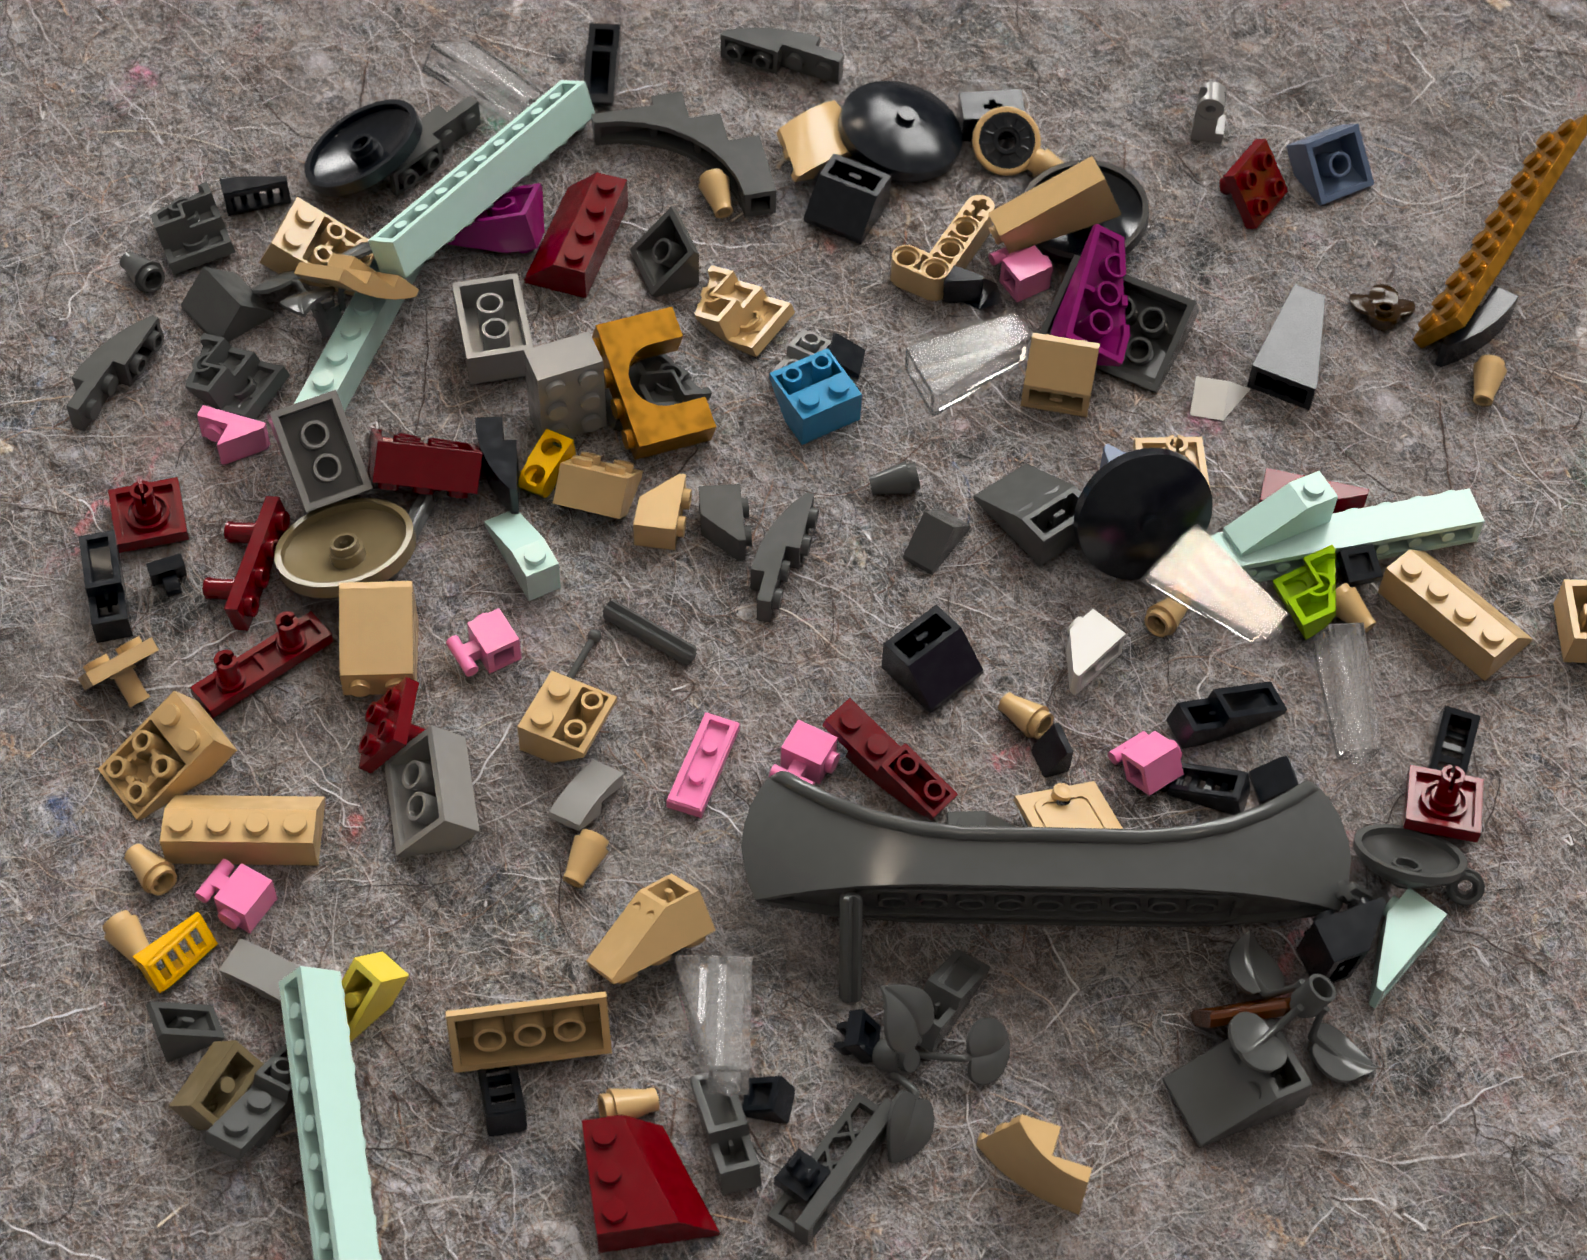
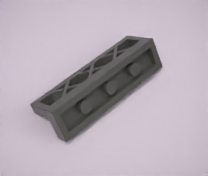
M857 1092L811 1155L818 1162L825 1156L826 1162L821 1164L831 1171L827 1179L795 1221V1224L781 1215L788 1205L799 1203L785 1192L767 1215V1220L808 1247L887 1137V1121L892 1101L885 1097L882 1103L877 1105ZM858 1108L872 1115L863 1129L854 1131L851 1118ZM847 1125L848 1132L841 1133ZM850 1140L851 1145L842 1158L831 1161L829 1152L831 1145L836 1142Z

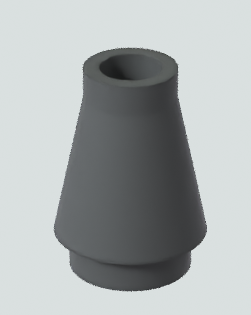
M132 251L122 255L120 266L127 272L140 291L155 292L163 285L165 274L159 263L141 257Z
M905 460L877 474L869 475L873 496L879 494H913V490L921 489L915 462L906 463Z

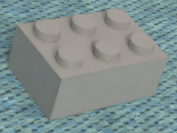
M518 273L452 283L455 312L470 385L526 376L524 350L534 348Z
M589 331L524 350L529 416L539 438H541L546 428L566 437H573L586 432H594L599 428L607 426L604 363Z
M336 390L269 412L267 417L303 514L373 489Z

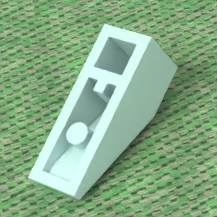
M1317 471L1288 483L1225 526L1223 533L1239 556L1243 557L1330 522L1338 495L1321 472Z
M508 511L484 521L485 527L528 601L561 588L558 561L545 539L520 512L512 514Z
M1408 888L1400 898L1394 895L1386 904L1383 915L1386 917L1380 929L1369 1005L1374 1009L1436 937L1447 916V913L1411 888Z

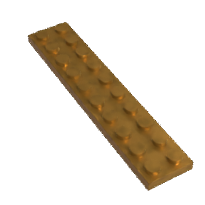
M1587 114L1576 120L1568 119L1557 131L1553 133L1548 131L1536 141L1535 145L1537 148L1523 161L1525 166L1522 171L1517 173L1510 181L1512 184L1510 190L1499 198L1497 202L1499 207L1486 218V227L1472 240L1473 247L1459 260V269L1446 280V289L1433 300V309L1419 322L1418 326L1420 329L1413 338V341L1421 349L1466 326L1587 135Z

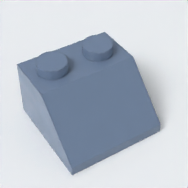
M1358 124L1338 125L1286 145L1294 176L1318 205L1326 204L1374 185Z

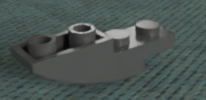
M757 27L723 30L721 33L722 58L776 75L781 67L835 84H839L843 77L844 54L820 47V37L786 29Z
M469 95L448 111L438 105L421 119L423 128L417 146L410 156L390 174L392 193L395 196L413 187L416 182L430 172L437 170L444 163L442 151L450 148L456 141L467 133L474 131L481 124L478 100Z
M152 315L120 331L95 350L74 373L72 380L76 392L66 405L72 427L85 431L91 421L99 416L101 407L108 397L116 392L118 383L131 387L138 375L140 376L144 373L147 362L154 352L160 350L164 341L158 317Z
M805 493L778 517L763 538L756 552L751 567L750 589L759 591L757 598V620L771 622L774 609L780 610L783 600L784 589H779L781 581H788L790 568L799 569L802 555L809 556L812 536L808 535L809 528H816L819 508H814V493Z
M286 1043L254 1074L253 1086L206 1131V1144L240 1161L253 1146L261 1149L289 1117L295 1108Z

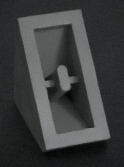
M942 509L924 511L903 555V559L933 575L969 531L970 525Z
M149 1001L146 1005L167 1063L207 1048L213 1042L222 1041L225 1038L213 1005Z

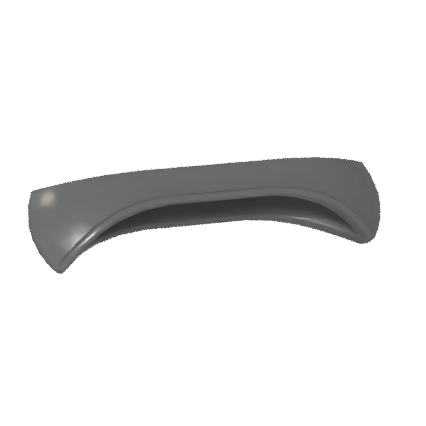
M779 771L766 780L750 805L743 828L741 845L746 879L756 902L781 908L840 917V895L844 892L854 891L858 892L863 898L862 919L911 923L1201 927L1267 923L1315 917L1327 910H1334L1335 913L1340 911L1343 902L1335 896V893L1340 890L1337 883L1341 880L1349 882L1351 865L1348 837L1341 818L1325 793L1311 781H1303L1286 793L1236 815L1193 825L1149 829L961 826L913 820L864 807L816 787L788 771Z

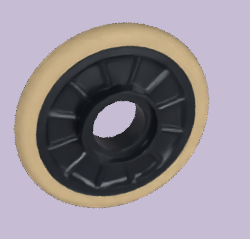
M997 107L985 113L977 122L973 131L972 145L974 153L982 166L995 174L1010 176L1019 174L1028 168L1032 157L1041 146V136L1037 124L1026 112L1015 107ZM1010 133L1014 137L1015 145L1012 149L1006 150L1000 147L998 143L1000 134Z

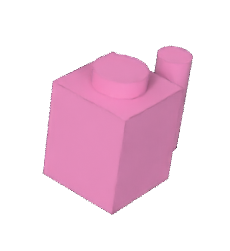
M1035 245L1009 253L1007 248L1004 247L988 255L989 261L993 266L1001 263L999 282L1017 303L1050 288L1053 272L1052 263Z
M500 608L489 613H482L467 623L470 642L463 644L457 635L450 637L446 641V645L467 677L473 676L478 672L479 668L474 662L478 659L482 661L489 674L521 659L519 638Z
M798 720L781 746L780 766L774 764L770 770L769 777L779 771H788L814 786L815 783L820 784L825 774H832L839 762L840 754L837 753V737Z
M1142 731L1108 752V757L1114 765L1123 761L1126 780L1149 796L1184 775L1180 747L1174 740L1167 739L1156 731L1149 735Z
M222 859L196 891L195 896L201 902L207 903L217 893L214 896V901L218 911V918L221 922L232 929L239 927L251 933L277 900L273 881L242 863L229 878L228 876L235 867L230 861Z

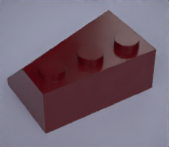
M371 428L368 473L372 482L378 483V488L397 491L399 490V485L413 487V492L429 495L434 493V489L448 491L447 496L455 498H468V493H478L482 452L476 444L441 438H428L427 443L421 441V437L402 432L394 434L393 438L382 436L383 429Z
M625 1115L582 1120L598 1253L720 1235L718 1227L662 1125Z

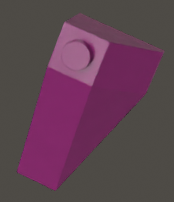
M541 183L513 187L510 192L498 198L491 208L484 210L478 215L471 225L464 227L457 233L454 240L446 244L503 253L518 251L519 253H529L537 249L545 233L543 188Z
M1097 223L1093 225L1050 334L1057 337L1099 343L1096 365L1121 366L1130 337V328L1126 324L1125 319L1128 295H1124L1123 276L1126 275V258L1123 236Z

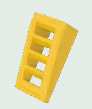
M196 912L132 957L150 987L160 994L180 979L218 943L201 914ZM195 928L203 940L197 945L190 934ZM183 939L190 949L186 953L183 952L178 944ZM170 950H173L177 957L173 962L167 955ZM161 959L165 967L159 971L156 963Z

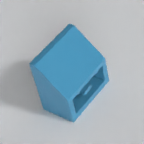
M828 348L769 373V379L784 420L802 445L860 420L862 393Z

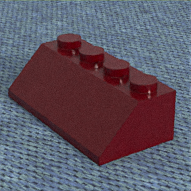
M596 172L567 188L524 278L526 284L587 298L628 208L627 179Z

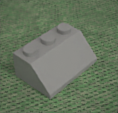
M431 725L384 763L396 856L409 857L453 850L480 832L466 738L464 736Z

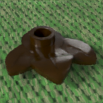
M1386 284L1374 285L1367 295L1353 293L1349 296L1351 307L1356 312L1367 315L1370 326L1381 331L1392 330L1400 321V318L1411 316L1415 311L1414 301L1399 299L1395 288Z

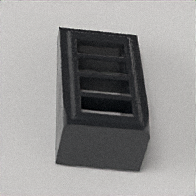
M233 176L219 178L228 216L291 203L286 176ZM273 189H279V193H273L272 191Z
M1444 706L1439 715L1428 768L1442 770V768L1438 767L1439 761L1460 767L1466 775L1481 716ZM1448 725L1466 730L1465 735L1447 730ZM1447 737L1461 741L1463 746L1445 742L1444 739ZM1442 749H1445L1451 752L1461 754L1460 759L1448 755L1441 754Z
M1182 763L1184 775L1168 785L1167 795L1232 815L1244 812L1251 789L1248 772L1189 763ZM1186 776L1192 777L1189 786H1183ZM1201 781L1206 782L1204 789L1199 788ZM1216 785L1220 786L1219 791L1214 790Z
M517 1065L477 1070L488 1136L494 1137L527 1130L526 1108ZM509 1069V1073L488 1077L486 1075L487 1073ZM509 1084L512 1085V1086H507V1087L494 1088V1087H499V1086H504V1085H509ZM514 1099V1101H508V1102H502V1103L492 1104V1103H495V1102H501V1101H506V1100Z

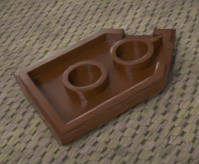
M1276 997L1268 1000L1259 999L1192 1010L1190 1015L1194 1026L1207 1028L1229 1025L1230 1020L1240 1012H1250L1262 1019L1281 1017L1291 1011V997Z

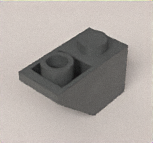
M740 484L699 486L701 535L736 560L745 561L746 547L752 546L751 525L744 526V518H749L748 497H741Z

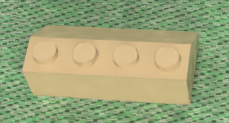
M1409 549L1385 570L1378 593L1484 681L1532 641L1528 634L1426 551Z
M175 795L164 808L160 844L165 859L172 864H219L222 859H226L233 865H240L242 863L244 865L318 866L326 800L325 797Z
M606 991L445 1011L454 1073L612 1053Z

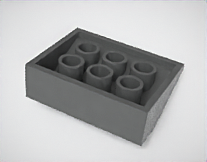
M1074 254L1039 334H1051L1054 320L1080 256ZM1126 274L1123 276L1124 295H1128L1125 319L1126 324L1130 328V337L1123 364L1121 366L1096 365V370L1157 393L1186 342L1198 315L1197 301Z

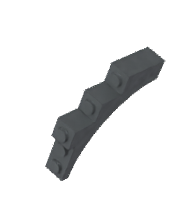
M682 91L651 96V105L592 114V132L595 145L619 143L646 145L685 156L709 170L721 169L729 177L730 191L737 199L744 217L776 213V187L760 136L728 140L720 113L689 118Z

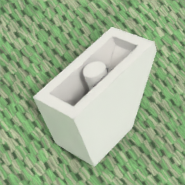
M1092 609L1083 618L1078 616L1067 630L1069 634L1066 647L1069 689L1075 696L1122 653L1126 633L1095 609Z

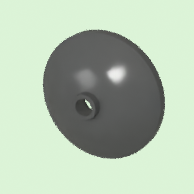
M1374 824L1359 829L1354 836L1353 849L1360 861L1379 877L1399 888L1428 889L1446 886L1461 879L1466 872L1467 859L1463 852L1449 841L1434 834L1404 829L1403 825Z

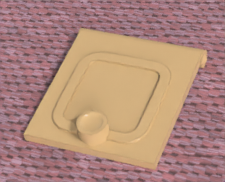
M1095 781L1070 786L1065 783H1058L1053 789L1017 795L1014 798L1015 804L1029 827L1123 829ZM1057 800H1059L1062 802H1069V804L1058 805L1056 804Z

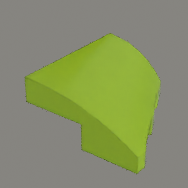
M1329 545L1304 557V566L1272 580L1274 589L1305 640L1324 629L1336 616V552L1333 545Z

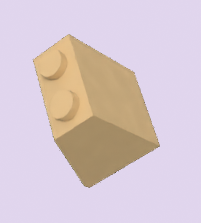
M412 581L339 583V668L343 695L365 697L368 695L385 694L390 687H395L405 677L417 681L419 620Z

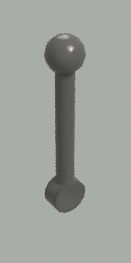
M593 629L588 632V641L567 674V677L572 679L575 677L594 643L601 640L600 631Z

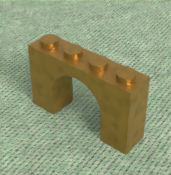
M673 307L595 326L592 338L603 359L605 389L609 388L612 413L615 419H620L624 429L621 432L623 444L627 450L631 449L634 460L712 439L716 424L706 397L669 406H660L641 398L630 383L629 369L635 363L645 358L679 349L683 334Z

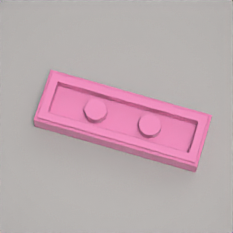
M705 712L666 800L667 808L702 818L740 730V723Z

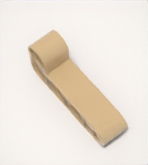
M985 195L970 197L930 253L910 245H901L894 249L890 273L892 283L926 300L939 301L943 299L944 281L953 266L966 269L991 233L989 227L993 225V222L988 213L995 209L993 200Z

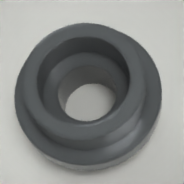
M1466 868V872L1461 879L1446 885L1449 898L1459 905H1472L1478 902L1485 890L1482 876L1471 868ZM1462 880H1468L1472 883V887L1468 891H1462L1458 888V884Z

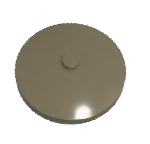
M375 498L342 500L316 509L293 523L279 539L275 548L274 560L282 582L292 591L314 598H338L339 583L384 582L398 573L413 555L416 547V533L410 516L397 504Z

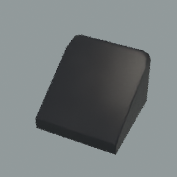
M954 265L944 281L943 302H980L983 295L984 276Z
M833 333L829 348L830 352L848 376L859 378L865 349L845 337Z
M1059 723L1053 724L1032 747V754L1045 778L1068 772L1071 766L1073 749Z
M1288 755L1279 757L1249 771V777L1259 805L1299 785Z
M783 1076L748 1078L742 1104L745 1117L780 1124L788 1123L794 1101L795 1088Z

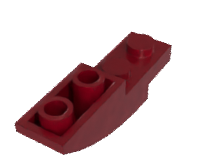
M851 698L846 700L825 719L822 726L831 735L836 736L837 740L848 750L845 757L888 794L917 813L933 820L958 796V793L906 743L900 747Z

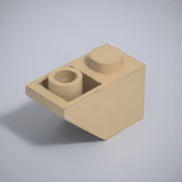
M678 474L639 497L633 523L634 545L676 550L678 537H684L687 518L682 516L683 510L690 509L692 489L686 488V474Z

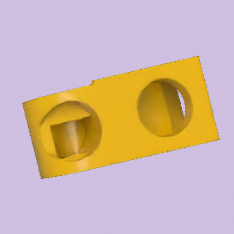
M546 428L521 471L519 487L544 498L548 497L557 483L560 463L571 459L572 456H576L574 439ZM553 442L560 444L562 448L553 445Z

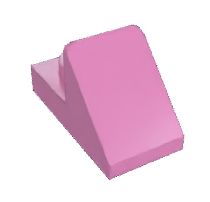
M205 405L201 407L197 414L202 436L213 442H218L217 449L222 465L267 450L270 446L268 431L264 422Z

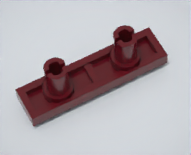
M266 496L255 523L233 521L226 523L224 537L227 539V543L248 544L236 577L234 579L207 577L203 582L202 592L205 599L227 600L224 610L235 630L248 631L253 617L258 614L260 597L263 589L269 584L276 545L290 526V515L285 510L278 496Z
M284 611L275 619L278 632L242 655L236 657L228 649L219 651L214 656L216 671L190 687L191 693L213 719L333 642L331 632L312 611L299 619L295 617L293 612Z

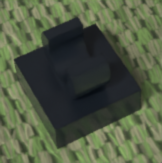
M1373 544L1340 550L1336 555L1343 581L1350 587L1379 582L1383 577Z
M181 553L146 563L152 586L163 583L168 597L182 593L178 578L187 576Z
M864 1009L850 1010L848 1021L840 1022L836 1027L845 1036V1041L835 1042L834 1048L842 1055L853 1054L862 1063H872L874 1047L880 1040L881 1026Z
M798 1148L774 1177V1185L806 1207L831 1171Z

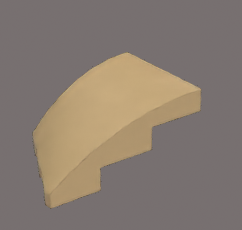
M835 100L822 103L801 113L776 132L779 142L783 147L785 160H789L792 163L794 170L791 177L794 182L813 179L824 168L834 153L845 158L853 157L844 146L839 134L838 120L842 108Z
M332 253L327 266L299 262L294 272L295 275L312 282L382 299L413 298L417 296L419 291L418 288L401 276L376 272L355 256Z
M711 265L708 269L710 277L708 285L702 289V298L697 305L695 317L704 327L727 344L746 354L757 357L794 315L793 306L789 302L767 297L761 286L738 281L734 271Z
M1021 1114L1012 1118L1011 1122L997 1125L994 1133L989 1136L983 1132L979 1134L977 1147L1003 1174L1035 1196L1079 1215L1092 1168L1053 1156L1061 1126Z

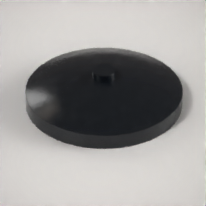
M876 81L858 87L844 101L838 120L839 134L849 153L859 163L891 175V179L898 181L922 182L942 176L955 164L963 142L959 121L942 100L920 87L899 81Z
M382 100L363 106L340 119L317 140L307 156L304 168L305 176L313 188L325 196H345L364 190L390 175L410 156L420 140L423 128L422 120L413 106L403 100Z
M1084 160L1061 163L1045 170L1032 180L1024 193ZM1096 161L1122 215L1098 224L1124 237L1125 255H1127L1139 244L1147 230L1149 222L1148 198L1140 182L1129 172L1116 165ZM1093 225L1036 244L1035 246L1050 261L1069 266L1074 254L1081 256Z
M1143 448L1127 452L1101 467L1083 488L1074 512V532L1077 543L1090 563L1109 576L1125 580H1139L1160 575L1183 562L1202 541L1212 516L1211 490L1206 478L1196 465L1178 452L1163 448Z

